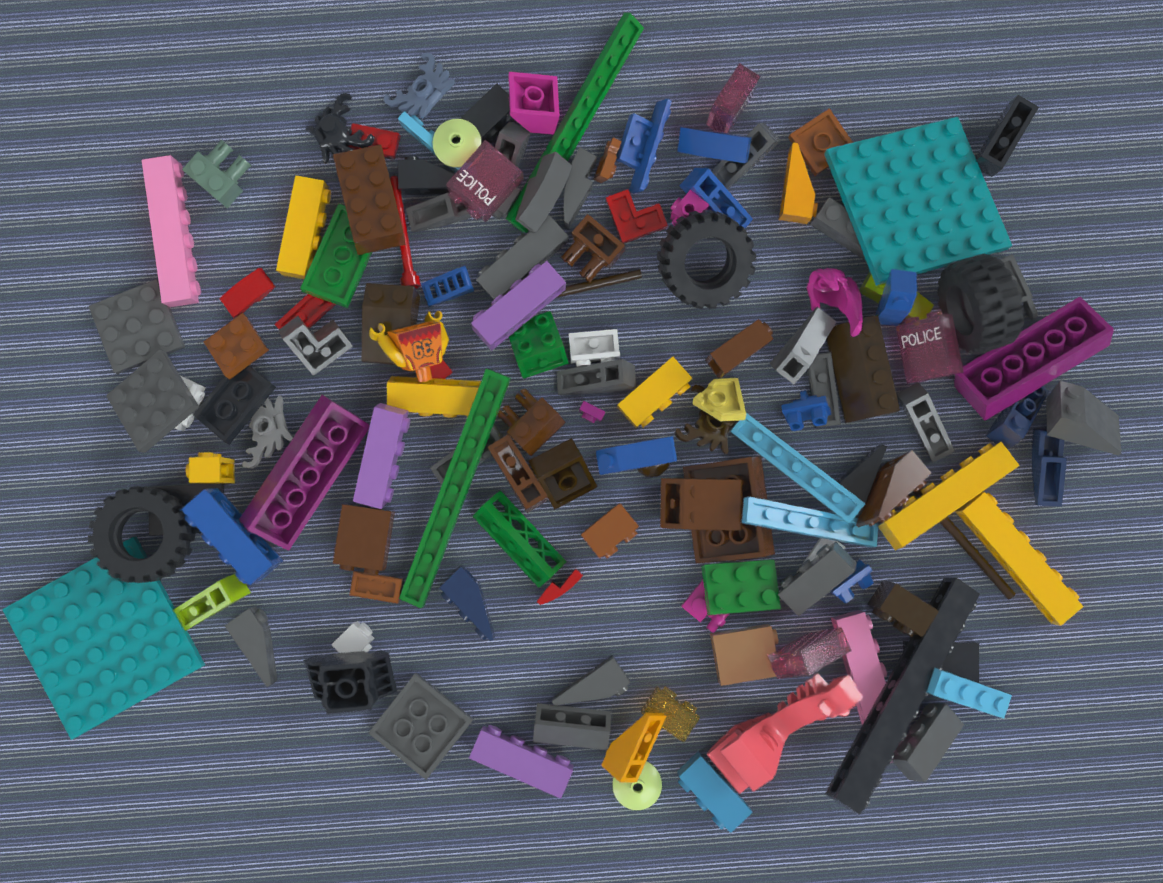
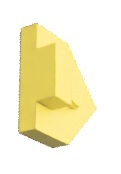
M738 378L713 379L702 393H698L693 398V405L719 421L745 420L746 418Z

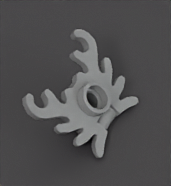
M280 395L276 399L275 408L273 403L267 398L264 402L266 408L262 405L251 418L252 421L249 424V428L253 430L252 440L258 442V445L246 450L248 454H253V460L249 463L242 462V466L246 468L258 466L265 450L264 456L269 458L274 453L275 447L278 451L282 450L284 445L283 437L289 441L293 439L286 425L283 413V397Z

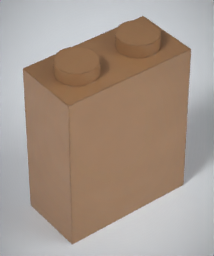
M763 624L710 633L718 683L721 686L780 676L779 669L783 668L781 655L776 654L775 644H778V635L776 629H772L771 625Z

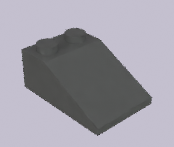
M1059 381L1046 398L1047 435L1119 456L1122 453L1119 416L1086 388Z

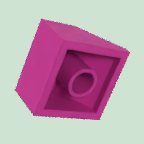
M509 72L510 116L530 133L554 135L560 117L557 76Z

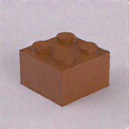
M618 503L582 532L581 536L599 558L605 556L608 559L618 550L617 544L622 540L627 543L638 534L635 530L639 526L621 503Z

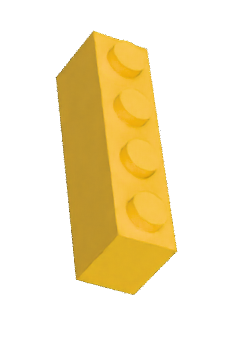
M295 175L276 271L281 275L305 279L316 251L322 241L320 231L321 227L325 226L327 218L326 213H324L325 207L331 200V190L323 180Z
M391 376L387 381V405L415 412L420 416L443 414V417L454 418L457 415H467L468 418L481 381L432 378L429 381L418 382L417 377Z

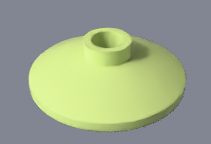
M448 120L442 123L434 133V152L437 158L447 166L456 168L467 166L478 157L481 151L480 133L472 123L466 120ZM459 137L461 140L459 143L454 144L452 139Z
M647 761L637 782L620 783L613 777L614 795L619 803L628 809L643 810L649 808L658 800L661 794L662 780L660 774ZM640 783L642 789L635 791L633 789L634 784Z

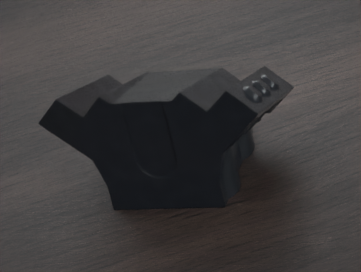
M378 650L371 654L365 651L334 653L323 658L315 655L304 660L314 698L322 701L326 714L370 711L377 700L397 691L388 652Z

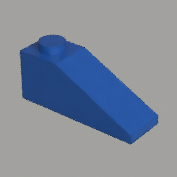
M694 168L680 184V187L686 194L692 190L709 204L708 210L725 214L744 228L753 220L709 168Z
M890 270L875 313L879 317L880 324L898 327L910 313L917 296V272Z
M673 436L596 450L600 475L677 461Z

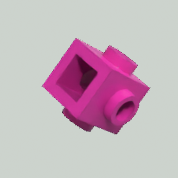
M690 190L683 199L679 197L671 206L672 213L670 219L672 224L675 226L678 218L681 216L686 218L690 212L697 211L702 213L703 210H708L709 204Z

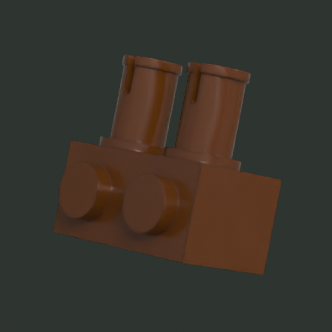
M587 214L572 231L574 242L560 258L565 263L567 262V265L573 267L585 251H589L592 254V258L579 274L591 283L603 267L610 269L625 252V245Z
M524 388L520 392L524 395L525 399L517 393L515 400L527 412L520 418L507 405L503 409L508 416L500 410L498 417L510 428L507 433L532 456L566 422L543 398L537 400Z

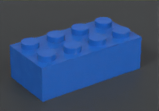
M218 488L204 489L181 509L186 514L184 516L185 520L191 526H197L203 533L201 535L202 539L208 545H214L220 552L218 554L219 558L225 564L232 565L236 570V577L242 583L252 585L263 580L283 562V559L264 538L248 531L239 520L242 516L241 512Z

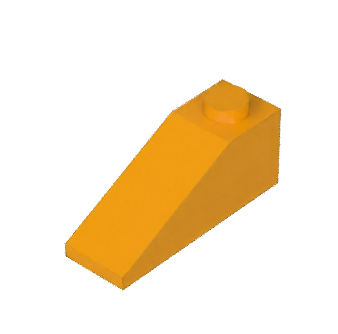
M793 143L788 151L779 220L808 224L812 217L815 218L818 203L814 202L815 192L798 143Z
M663 713L644 714L610 744L601 766L620 783L637 782L666 715Z

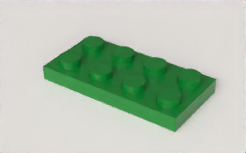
M338 204L300 289L306 294L348 308L372 252L357 255L346 207L342 204Z

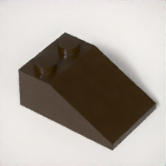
M366 283L362 305V362L396 365L385 354L378 341L370 338L369 331L370 327H372L374 332L381 333L378 329L379 323L385 326L384 335H388V331L416 325L420 296L414 286Z

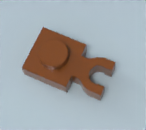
M615 138L607 141L604 154L600 158L593 180L603 183L614 176L617 165H615L616 154L622 141Z

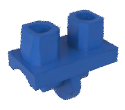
M806 390L800 391V399L792 400L793 403L781 405L784 417L792 431L802 430L804 428L803 421L812 419L814 426L826 425L827 418L831 415V409L828 406L826 396L817 397V395L808 397Z
M860 559L856 562L855 572L830 591L844 603H848L855 596L850 589L851 586L857 583L861 589H867L874 583L870 575L873 570Z

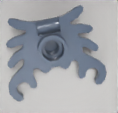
M431 53L421 55L423 60L428 61L427 64L418 66L422 72H425V75L417 77L413 84L408 87V94L406 95L398 89L396 91L397 97L391 100L390 96L386 94L384 101L387 106L391 108L399 107L401 112H408L410 116L420 113V117L425 118L445 93L454 86L455 80H448L449 71L443 72L441 63L437 64L436 71L434 72L436 60Z

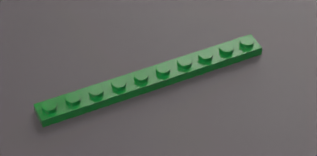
M623 13L529 179L536 177L541 159L545 155L557 152L567 162L570 159L644 29L631 13ZM529 179L506 217L507 221L525 233L528 232V229L520 224L516 217Z
M490 369L485 370L399 597L400 600L419 608H423L511 380L508 376Z

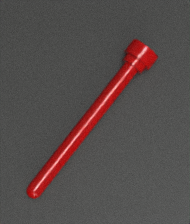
M392 176L390 181L406 244L400 246L404 270L400 282L401 286H414L417 289L421 287L420 277L413 271L402 194L398 189V177Z

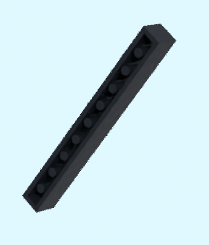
M943 578L929 604L939 611L923 637L914 634L910 638L825 792L827 796L854 813L861 815L862 811L868 807L870 796L881 783L882 774L887 765L893 761L895 750L899 743L905 739L908 726L918 715V708L921 702L929 694L927 689L934 669L942 670V664L946 656L954 648L953 643L958 634L965 628L966 619L977 606V599L980 593L960 579Z

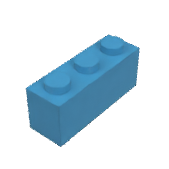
M699 751L677 771L680 778L678 783L687 793L691 790L697 796L695 801L704 811L709 809L714 815L712 820L721 830L726 828L732 833L752 813L749 805Z

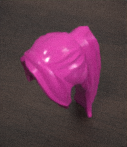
M826 268L813 271L807 284L812 311L817 306L820 308V302L839 308L849 320L850 335L852 337L857 336L862 329L863 317L861 293L856 282L852 278H846L845 274L838 269Z

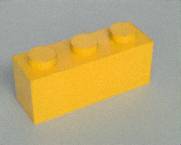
M671 357L617 405V408L635 428L639 425L644 428L654 419L652 414L659 409L662 412L673 403L670 400L672 396L676 393L681 396L691 387L688 382L692 380V377L674 357Z

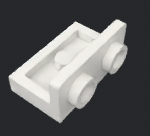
M617 329L569 333L571 364L576 363L577 367L591 365V362L595 361L603 363L620 359Z

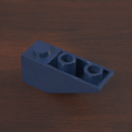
M1042 386L1002 410L993 422L986 437L995 444L1002 442L1007 449L1022 441L1049 391Z
M461 566L439 587L443 591L441 596L450 605L454 603L460 609L458 614L466 622L472 621L477 627L475 629L476 633L483 640L488 638L492 641L495 638V633L481 584L464 566Z

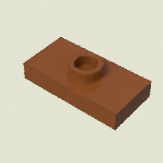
M355 570L353 571L349 595L398 604L403 578L368 574Z

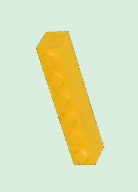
M999 442L994 446L991 443L985 445L978 450L980 453L978 457L974 459L970 456L959 463L961 469L956 472L953 469L946 472L940 477L942 482L938 485L932 482L921 490L923 495L917 499L914 496L910 497L902 505L904 508L899 512L893 509V515L878 525V528L894 550L903 548L1020 466L1004 444Z
M981 492L955 511L957 515L1051 624L1062 626L1083 607L1078 601V594L1070 587L1067 588L1062 582L1063 577L1061 574L1046 564V557L1039 550H1034L1029 544V537L1024 532L1018 531L1015 528L1012 517L997 507L998 502L990 493Z

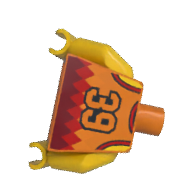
M428 311L424 318V323L388 331V335H384L385 326L381 323L378 324V329L381 333L374 332L372 327H370L369 331L370 338L378 341L385 354L398 367L407 371H416L418 382L432 379L430 366L442 363V356L449 342L445 327L440 322L442 319L441 311H436L434 314L435 318Z

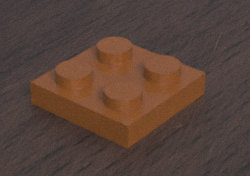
M830 108L791 133L788 137L792 144L798 143L803 160L814 176L829 168L824 155L827 149L853 143Z
M243 313L204 341L219 368L229 380L269 351L248 317Z

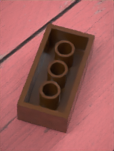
M376 145L333 154L357 255L406 245L382 146Z

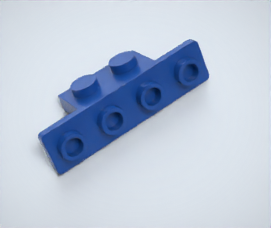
M668 98L656 103L651 121L635 113L629 115L616 161L635 169L629 192L633 194L644 191L649 184V173L657 158L656 150L658 144L663 139V128L671 113L670 105L672 100Z

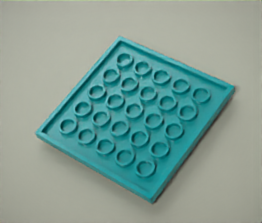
M958 117L829 148L824 153L876 286L887 282L891 269L912 271L920 274L946 267L951 263L979 254L990 255L1008 250L1013 246Z
M132 537L123 542L125 549L131 556L139 559L148 558L137 537ZM98 558L88 561L2 609L71 740L205 666L188 631L184 630L173 610L175 607L161 581L146 583L123 582L120 578L109 576L108 570H101L97 565V562L100 561Z

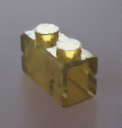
M657 686L642 707L641 713L643 715L646 713L665 714L666 718L661 728L684 742L700 719V716L696 713L698 708L687 700L684 703L675 698L677 694L670 688L664 686L661 689Z

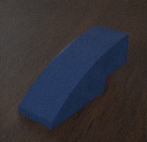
M1033 429L1032 478L1035 504L1037 506L1062 507L1067 458L1063 457L1065 440L1048 436L1047 429Z

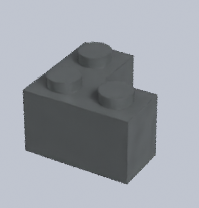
M297 316L278 330L285 343L313 376L353 347L348 337L334 320H331L313 334L302 319Z

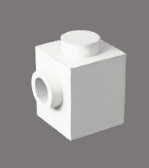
M357 621L332 646L339 653L368 652L372 648L370 643L375 638L371 635L373 632L364 622L360 624Z

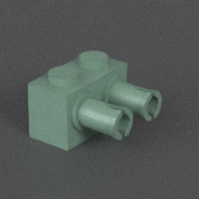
M220 140L208 155L203 156L197 152L182 170L228 209L243 192L238 186L239 183L237 181L251 165L238 155L237 159L226 171H220L219 165L233 152L229 145Z

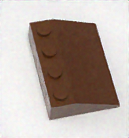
M761 456L683 467L684 478L742 480V515L744 498L753 497L767 500ZM742 523L741 530L691 529L696 564L766 557L775 554L771 528Z

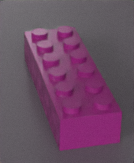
M1078 297L1021 331L1018 338L1012 344L988 351L955 371L954 387L986 421L1110 346L1114 328L1087 302Z
M321 395L239 520L248 531L289 551L369 430L370 425L349 410Z

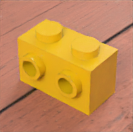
M210 452L198 453V457H189V463L186 465V476L189 478V483L234 484L235 459L223 458L222 454Z

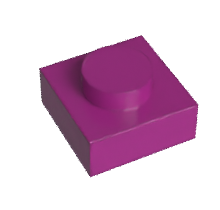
M583 401L579 409L583 413L581 417L593 424L596 420L601 422L605 415V411L586 401Z

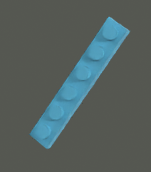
M746 413L745 420H739L730 431L850 524L865 505L863 501Z
M753 497L744 498L742 523L860 546L877 547L878 522L871 527L867 524L858 528L856 525L858 518H854L849 524L833 513Z

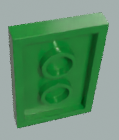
M775 560L701 566L707 616L781 609Z

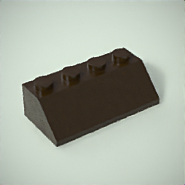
M878 315L863 318L862 329L854 337L850 335L849 322L834 326L826 342L829 353L831 352L834 377L845 424L899 412L900 408Z

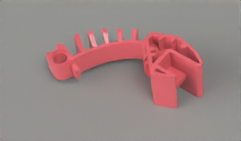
M817 673L812 679L810 678L805 682V687L803 684L797 687V696L793 692L787 696L788 705L783 701L778 703V711L773 715L766 713L734 725L707 752V756L738 794L748 787L755 791L775 776L783 746L791 733L816 720L823 721L827 717L834 718L838 715L847 716L850 713L849 710L863 696L856 689L857 685L849 675L833 679L828 685Z

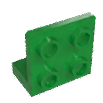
M551 311L533 316L509 336L523 379L569 364Z

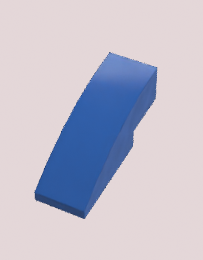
M681 127L677 152L747 163L752 137Z

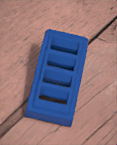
M466 266L421 283L429 307L474 292ZM460 276L462 277L464 286L461 288L457 280V277ZM451 279L456 289L451 291L448 283ZM440 283L444 284L446 290V294L442 295V292L440 290ZM431 286L435 287L438 296L434 299L430 290Z

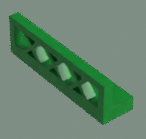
M501 490L483 504L472 516L538 588L567 562ZM498 500L505 507V512H499L493 506V503ZM511 520L518 521L521 524L522 530H516L512 526ZM528 538H534L538 543V548H532L528 543ZM545 556H550L557 563L553 569L545 562Z

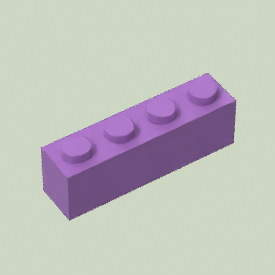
M547 261L542 265H535L529 271L530 275L523 281L521 279L517 280L510 287L511 291L504 296L501 294L496 297L489 309L486 311L481 310L473 317V322L471 323L473 331L491 351L566 290V282Z
M382 403L374 407L353 502L382 509L387 503L391 502L394 489L391 488L392 480H396L399 472V466L396 465L398 456H402L405 447L402 437L403 433H407L410 426V419L407 418L408 410Z
M493 725L482 727L469 759L558 798H562L573 772V765L570 764L568 758L561 755L556 757L549 755L545 748L538 745L533 747L524 744V739L515 735L508 737L501 734L502 730Z

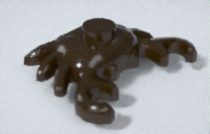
M693 385L691 387V392L702 393L705 390L701 385ZM700 410L699 418L695 422L696 429L687 423L684 426L687 435L682 434L678 428L674 434L682 442H690L696 438L701 439L697 442L698 447L710 443V451H714L720 445L721 451L724 454H728L727 434L736 421H719L705 411Z

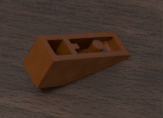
M509 434L487 447L526 513L548 501L547 494Z

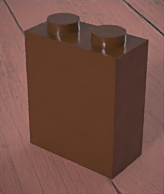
M758 319L710 353L705 361L717 378L721 379L773 340L771 336L773 332L766 322L762 323Z
M342 504L333 564H339V569L354 571L355 567L364 568V573L379 574V571L386 570L395 512Z

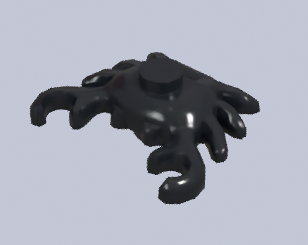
M348 93L340 94L336 98L332 112L330 107H326L323 111L322 119L320 116L315 117L317 125L315 128L312 126L305 128L315 136L320 145L324 164L329 162V152L337 154L339 153L338 150L343 152L352 151V148L347 147L349 145L367 148L375 140L372 134L368 135L366 140H361L362 136H364L362 130H358L354 135L350 136L352 130L346 126L347 120L344 117H340L342 114L350 111L349 106L342 105L343 101L352 99V96Z

